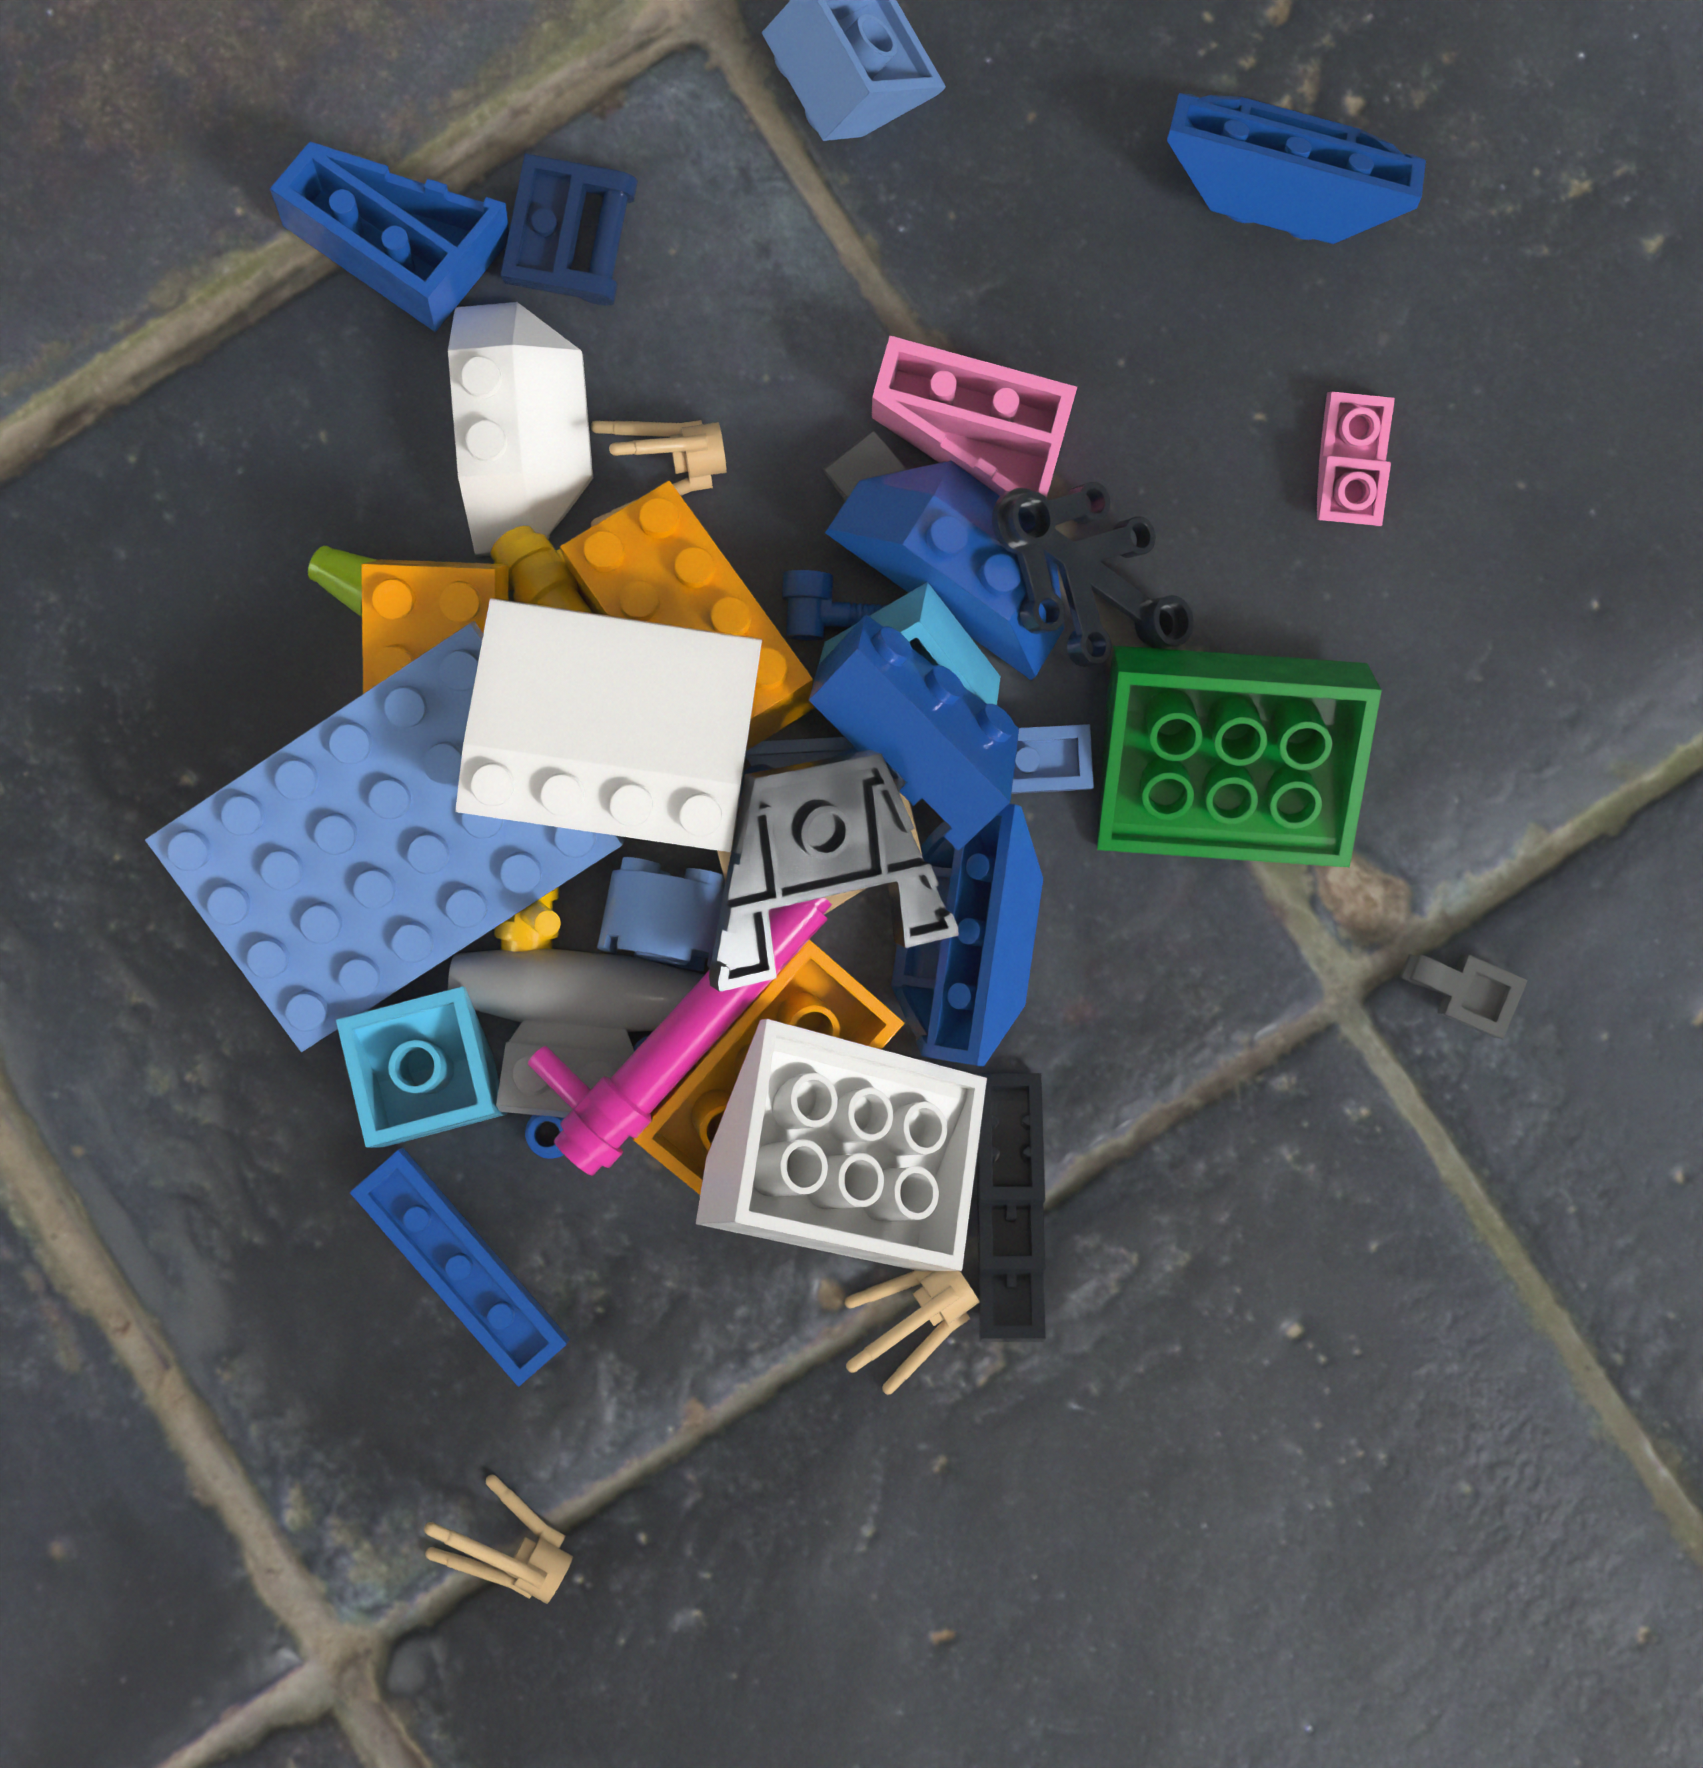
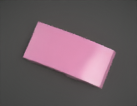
M1327 392L1319 459L1317 520L1382 526L1391 462H1386L1395 398Z

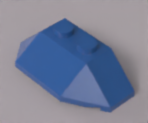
M1178 94L1167 142L1212 212L1227 215L1232 220L1240 223H1257L1286 231L1299 239H1316L1335 244L1417 209L1420 203L1426 160L1414 154L1404 155L1393 144L1362 129L1239 96L1208 95L1199 98L1193 94Z
M953 461L860 480L825 533L908 593L928 582L972 639L1028 679L1032 680L1035 678L1063 632L1065 625L1063 622L1057 630L1041 634L1031 633L1023 626L1020 618V607L1022 602L1028 597L1018 557L1016 554L1007 551L1000 544L992 525L993 508L1000 496ZM1019 518V523H1020V526H1021V528H1022V522H1021V520H1020V518ZM1045 556L1053 593L1061 599L1057 564ZM1040 604L1039 615L1045 622L1046 611L1043 605Z
M1008 804L959 851L944 837L951 829L945 821L931 833L921 846V855L925 862L931 864L939 882V885L936 887L945 909L953 914L959 933L958 936L907 948L897 944L891 987L907 1023L918 1039L916 1044L923 1057L985 1066L1025 1007L1043 876L1022 807L1016 804Z

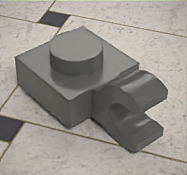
M1409 954L1399 977L1414 985L1444 995L1437 1011L1438 1014L1498 1039H1504L1528 981L1471 955H1461L1456 968L1453 969L1423 955L1416 957Z

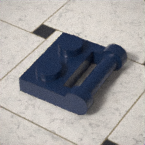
M525 153L501 271L504 283L579 297L584 301L597 305H613L618 285L613 280V273L627 203L634 202L638 180L634 176L618 170ZM587 192L598 194L603 197L589 271L582 272L571 270Z

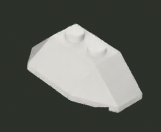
M518 302L456 307L448 346L458 479L475 555L477 557L490 556L494 543L503 534L515 527L530 526L536 533L544 534L549 539L550 533L566 516L593 479L583 353Z

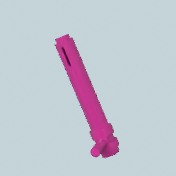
M825 897L769 910L776 975L828 920L823 914L832 904ZM708 971L611 1078L603 1076L592 1089L584 1084L547 1046L537 1050L528 1061V1065L572 1108V1111L560 1123L563 1130L554 1139V1143L559 1150L578 1168L591 1176L602 1166L610 1168L622 1155L623 1150L620 1146L629 1136L637 1138L652 1122L650 1113L772 980L719 992L710 986Z

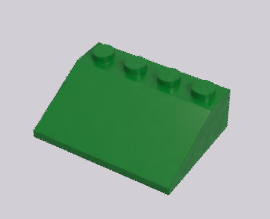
M1113 645L1105 713L1097 850L1350 868L1382 691L1368 663Z

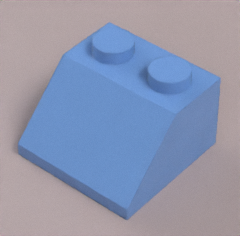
M790 0L762 31L763 37L774 54L777 68L790 82L805 109V115L809 124L819 133L823 141L863 137L939 95L946 88L896 0Z

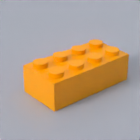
M670 480L560 546L565 565L577 582L578 592L594 614L762 639L746 751L814 709V705L809 701L813 678Z
M381 559L361 564L363 694L473 621L476 622L484 634L490 599L508 601V564Z
M810 939L776 975L777 978L773 979L656 1106L650 1113L652 1122L637 1138L632 1137L633 1141L699 1195L701 1194L706 1157L760 1020L770 1019L881 1050L904 1024L886 1005Z

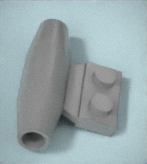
M539 949L522 952L490 950L455 953L450 965L448 990L464 986L476 1011L521 1022V1025L505 1045L496 1103L499 1111L565 1118L572 1111V1108L528 1065L532 1055L540 1048L547 1046L584 1084L592 1089L603 1076L611 1078L634 1053L628 1033L654 1031L705 974L636 956L559 949Z

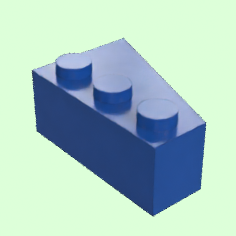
M309 142L270 188L283 227L434 332L440 328L507 245L509 224L506 203L488 197L485 198L484 202L450 192L448 191L447 184L428 178L424 184L392 174L386 165L313 142Z
M866 614L818 665L809 701L859 752L872 750L881 753L884 760L907 782L899 792L913 806L923 798L951 827L944 837L959 851L1011 802L1019 728L1002 708L995 704H986L967 690L957 675L950 669L941 665L935 666L912 649L908 640L899 631L889 626H881Z

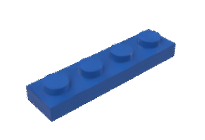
M404 1148L397 1150L350 1192L518 1387L568 1344L570 1338Z

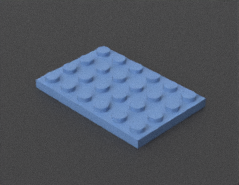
M475 621L469 623L145 839L301 1052L337 1030V1019L360 1014L370 1009L615 851L625 841L622 836L455 812L463 742L483 639V632Z

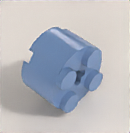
M623 857L621 869L612 871L597 948L616 955L618 948L635 951L634 956L696 971H704L705 961L708 959L707 966L710 967L726 883L724 882V875L702 869L687 868L685 878L670 876L668 872L661 871V864L639 858Z

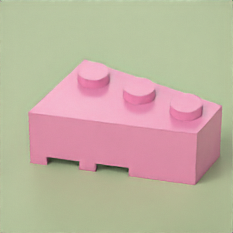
M889 336L872 397V418L937 462L953 461L999 496L1016 488H1027L1039 492L1047 498L1077 387Z

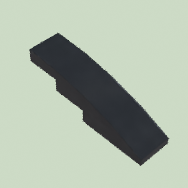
M978 1073V1076L987 1078L977 1150L979 1342H1044L1046 1339L1044 1271L1046 1265L1043 1204L1046 1197L1041 1073Z

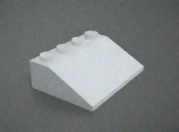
M491 598L463 742L455 812L731 852L762 639Z
M770 1019L760 1020L706 1157L696 1224L916 1271H962L987 1078Z

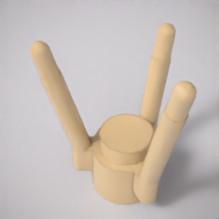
M698 420L684 423L593 421L590 428L594 433L670 437L615 442L610 445L609 451L615 456L672 452L675 474L688 472V478L673 484L681 496L691 491L713 488L711 475L727 473L719 422L702 424V421ZM632 502L593 519L591 526L593 527Z
M914 1270L846 1297V1307L854 1308L919 1284L923 1286L913 1293L921 1308L851 1358L846 1364L847 1370L851 1373L858 1371L928 1320H930L933 1326L940 1323L883 1384V1392L887 1395L892 1394L952 1331L970 1320L967 1311L980 1303L960 1271Z
M493 1474L487 1476V1486L538 1537L536 1543L524 1537L513 1557H510L434 1522L425 1524L424 1532L427 1535L483 1562L435 1547H429L425 1552L429 1560L509 1587L529 1599L531 1596H534L546 1604L549 1603L573 1559L572 1555L559 1549L565 1535L546 1525L511 1489Z

